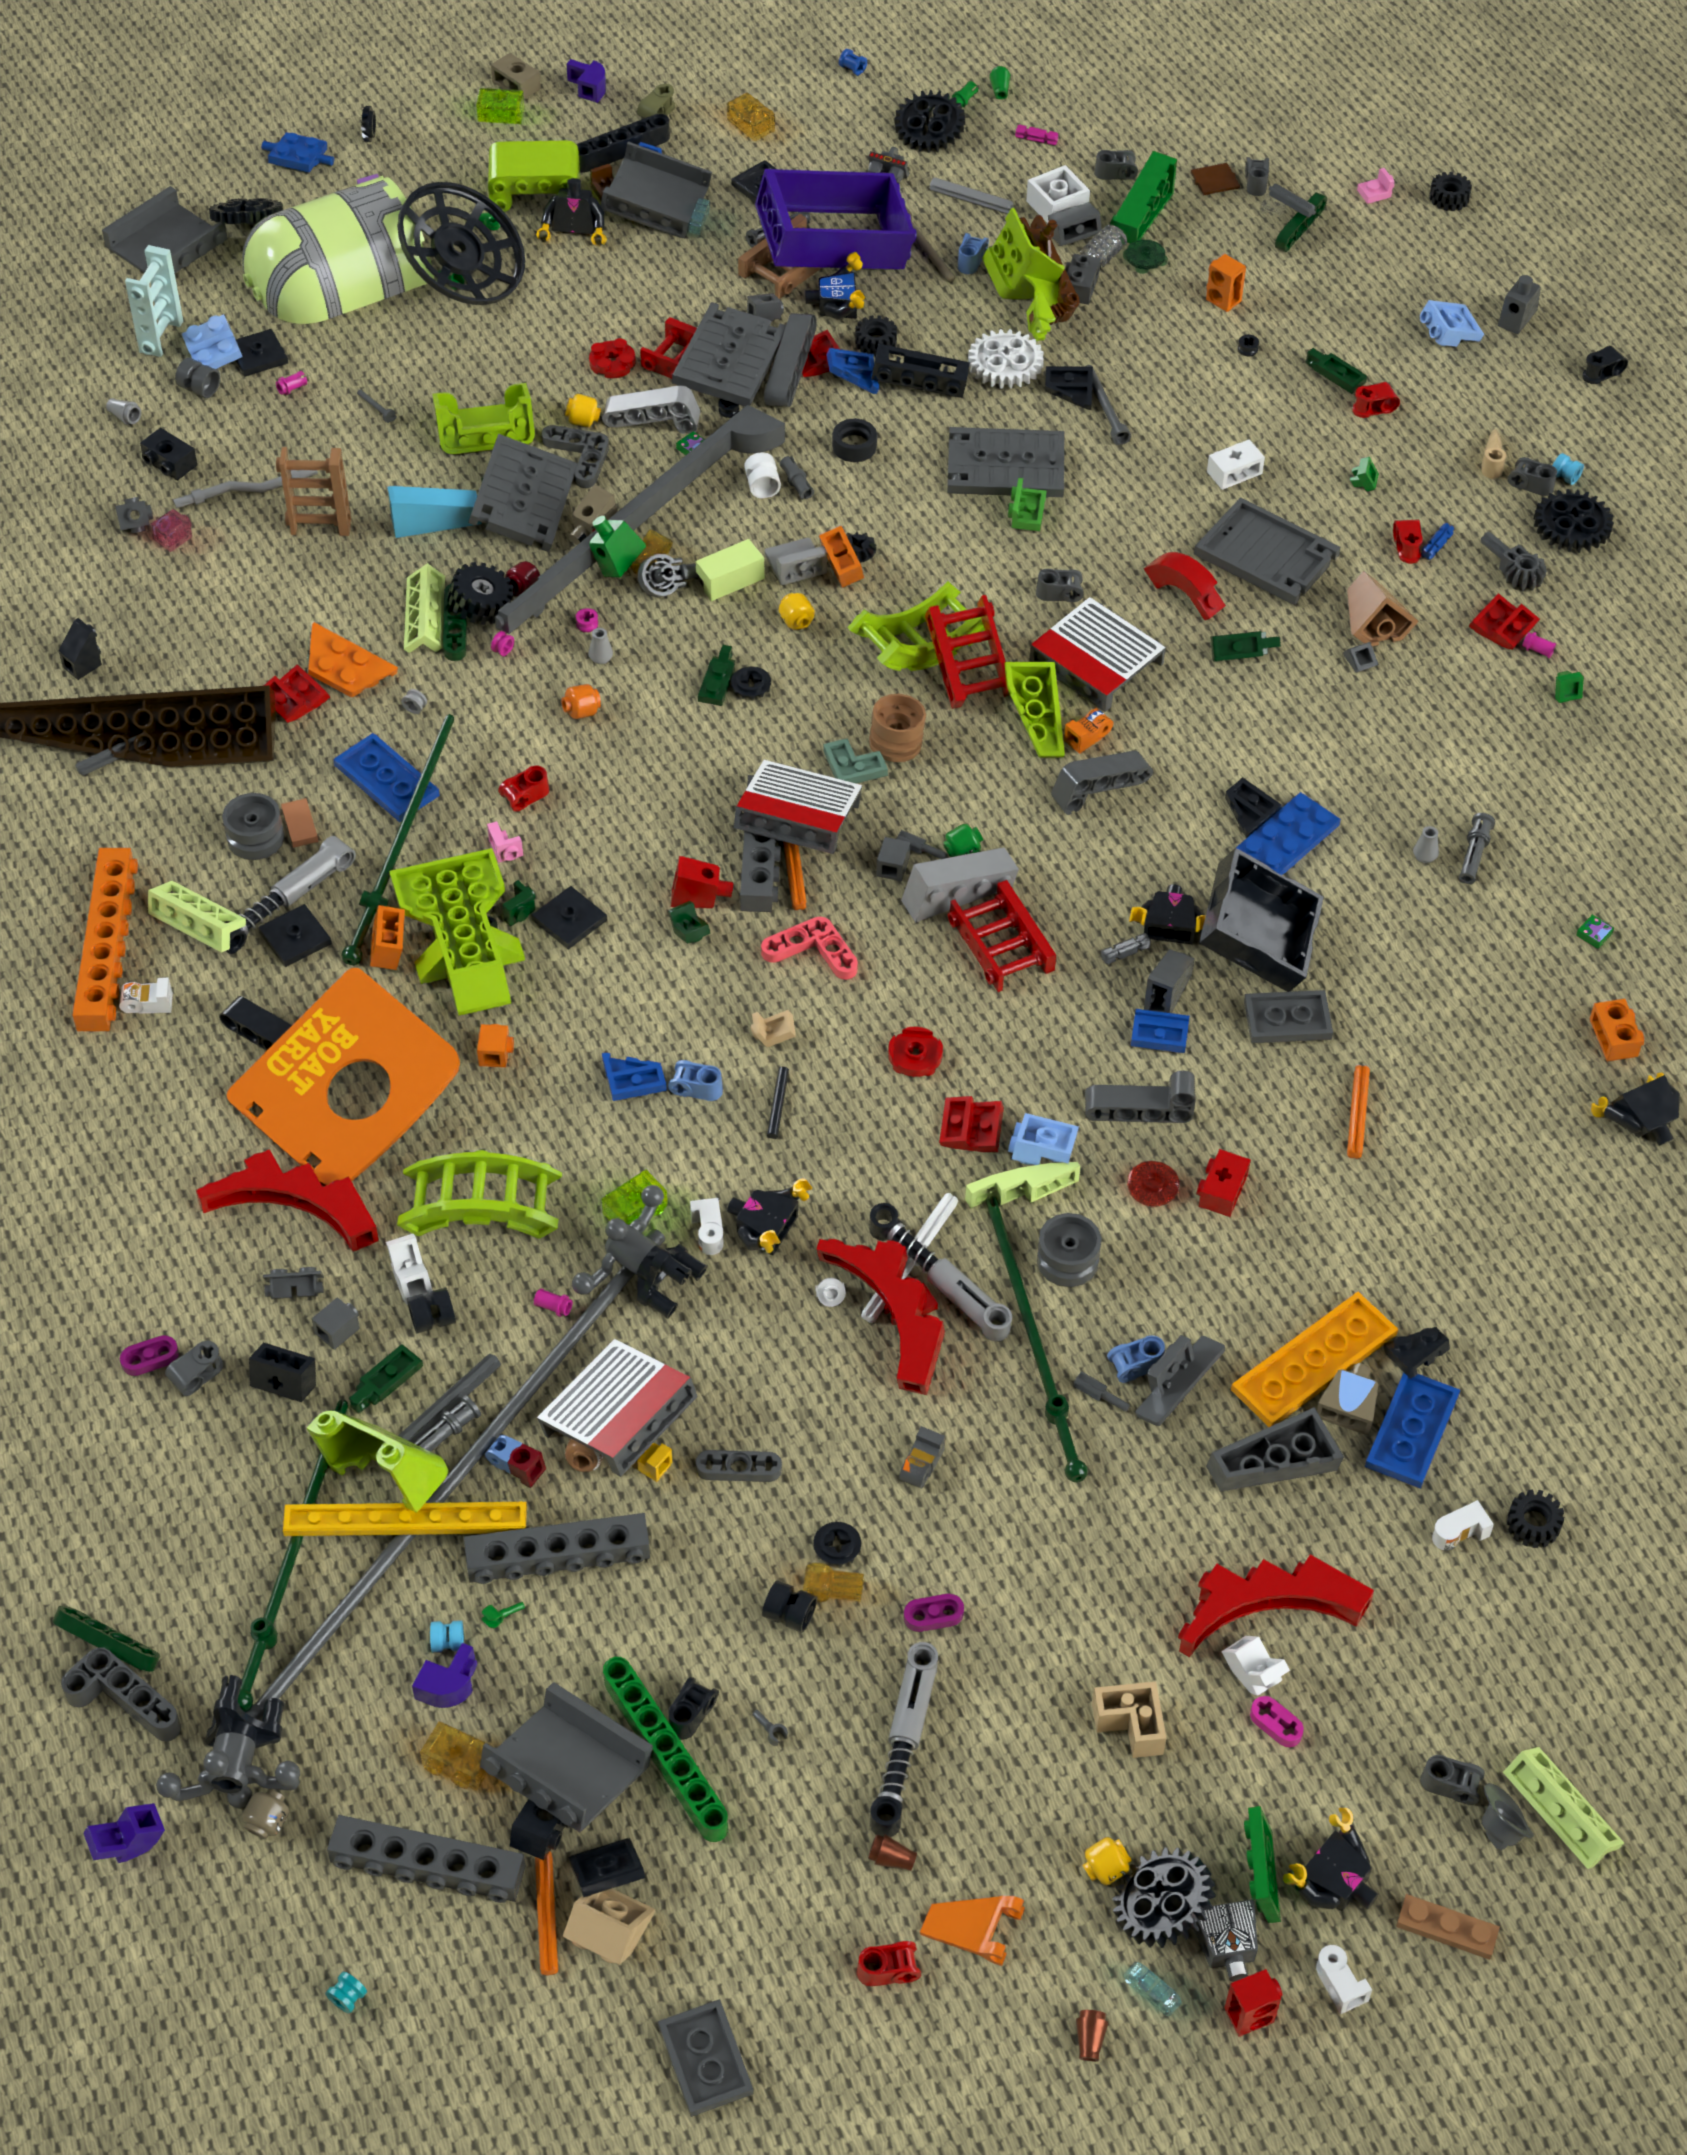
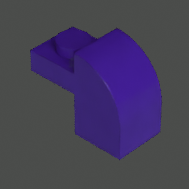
M570 59L566 64L567 79L569 82L578 84V97L598 103L606 93L605 68L595 60L588 65Z
M462 1643L449 1668L425 1660L412 1685L414 1699L438 1708L453 1707L465 1701L473 1691L471 1677L477 1667L473 1647Z
M155 1803L125 1807L117 1822L87 1826L83 1834L93 1860L116 1857L117 1862L122 1863L149 1851L158 1842L165 1829Z

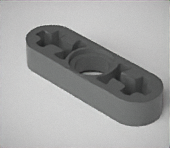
M706 1450L701 1452L696 1458V1471L699 1477L705 1480L772 1482L777 1480L782 1474V1460L773 1452ZM707 1461H713L712 1469H706ZM722 1461H726V1470H722ZM735 1461H743L747 1464V1468L744 1471L736 1472L732 1470L731 1465ZM752 1462H756V1471H752ZM766 1463H772L771 1471H765Z

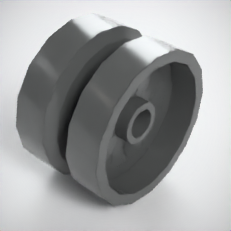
M247 793L232 799L225 806L222 814L229 849L236 856L248 860H259L276 853L282 846L285 836L279 806L273 798L261 793Z
M1064 1213L1055 1215L1047 1220L1040 1230L1037 1264L1041 1274L1048 1281L1065 1287L1083 1285L1091 1280L1097 1272L1102 1240L1099 1228L1090 1219L1080 1214Z

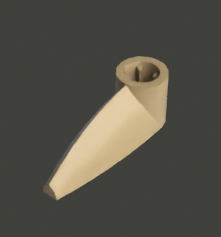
M1494 429L1489 436L1482 461V474L1490 479L1502 476L1506 460V452L1502 449V442L1497 429Z

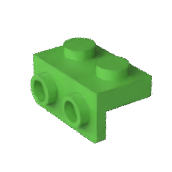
M1018 478L1017 487L1012 486L1011 501H1014V503H1009L1008 518H1012V528L1040 531L1047 491L1023 488V478Z

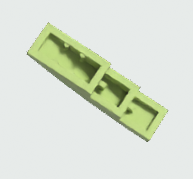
M1078 1162L1047 1163L994 1174L967 1184L965 1201L970 1208L986 1202L987 1197L992 1199V1196H994L1001 1206L1025 1195L1031 1203L1078 1182L1080 1164Z

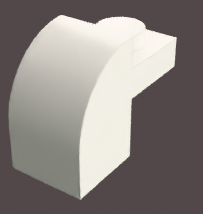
M410 1234L386 1242L392 1270L406 1305H408V1297L419 1294L428 1297L433 1290L428 1272L421 1259L415 1235Z
M1244 1636L1222 1651L1232 1672L1246 1689L1256 1696L1281 1682V1676L1290 1671L1284 1659L1269 1657L1260 1638L1256 1636Z

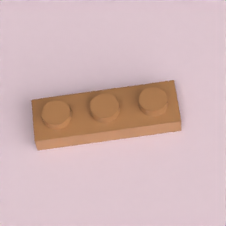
M1408 1894L1405 1895L1396 1925L1400 1929L1489 1960L1492 1957L1500 1926Z

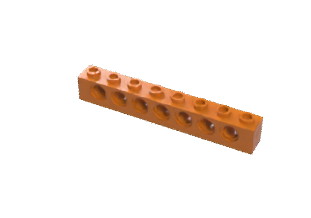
M99 848L72 1015L77 1031H110L111 1021L116 1020L114 999H119L117 978H122L123 968L120 958L125 957L126 945L123 938L128 936L129 924L126 918L127 915L132 913V902L129 898L130 895L135 893V882L132 878L133 874L138 872V861L136 858H133L131 848Z

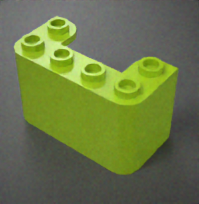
M572 141L495 142L489 148V199L504 212L508 211L512 206V194L558 195L561 188H567L568 179H580L578 146Z

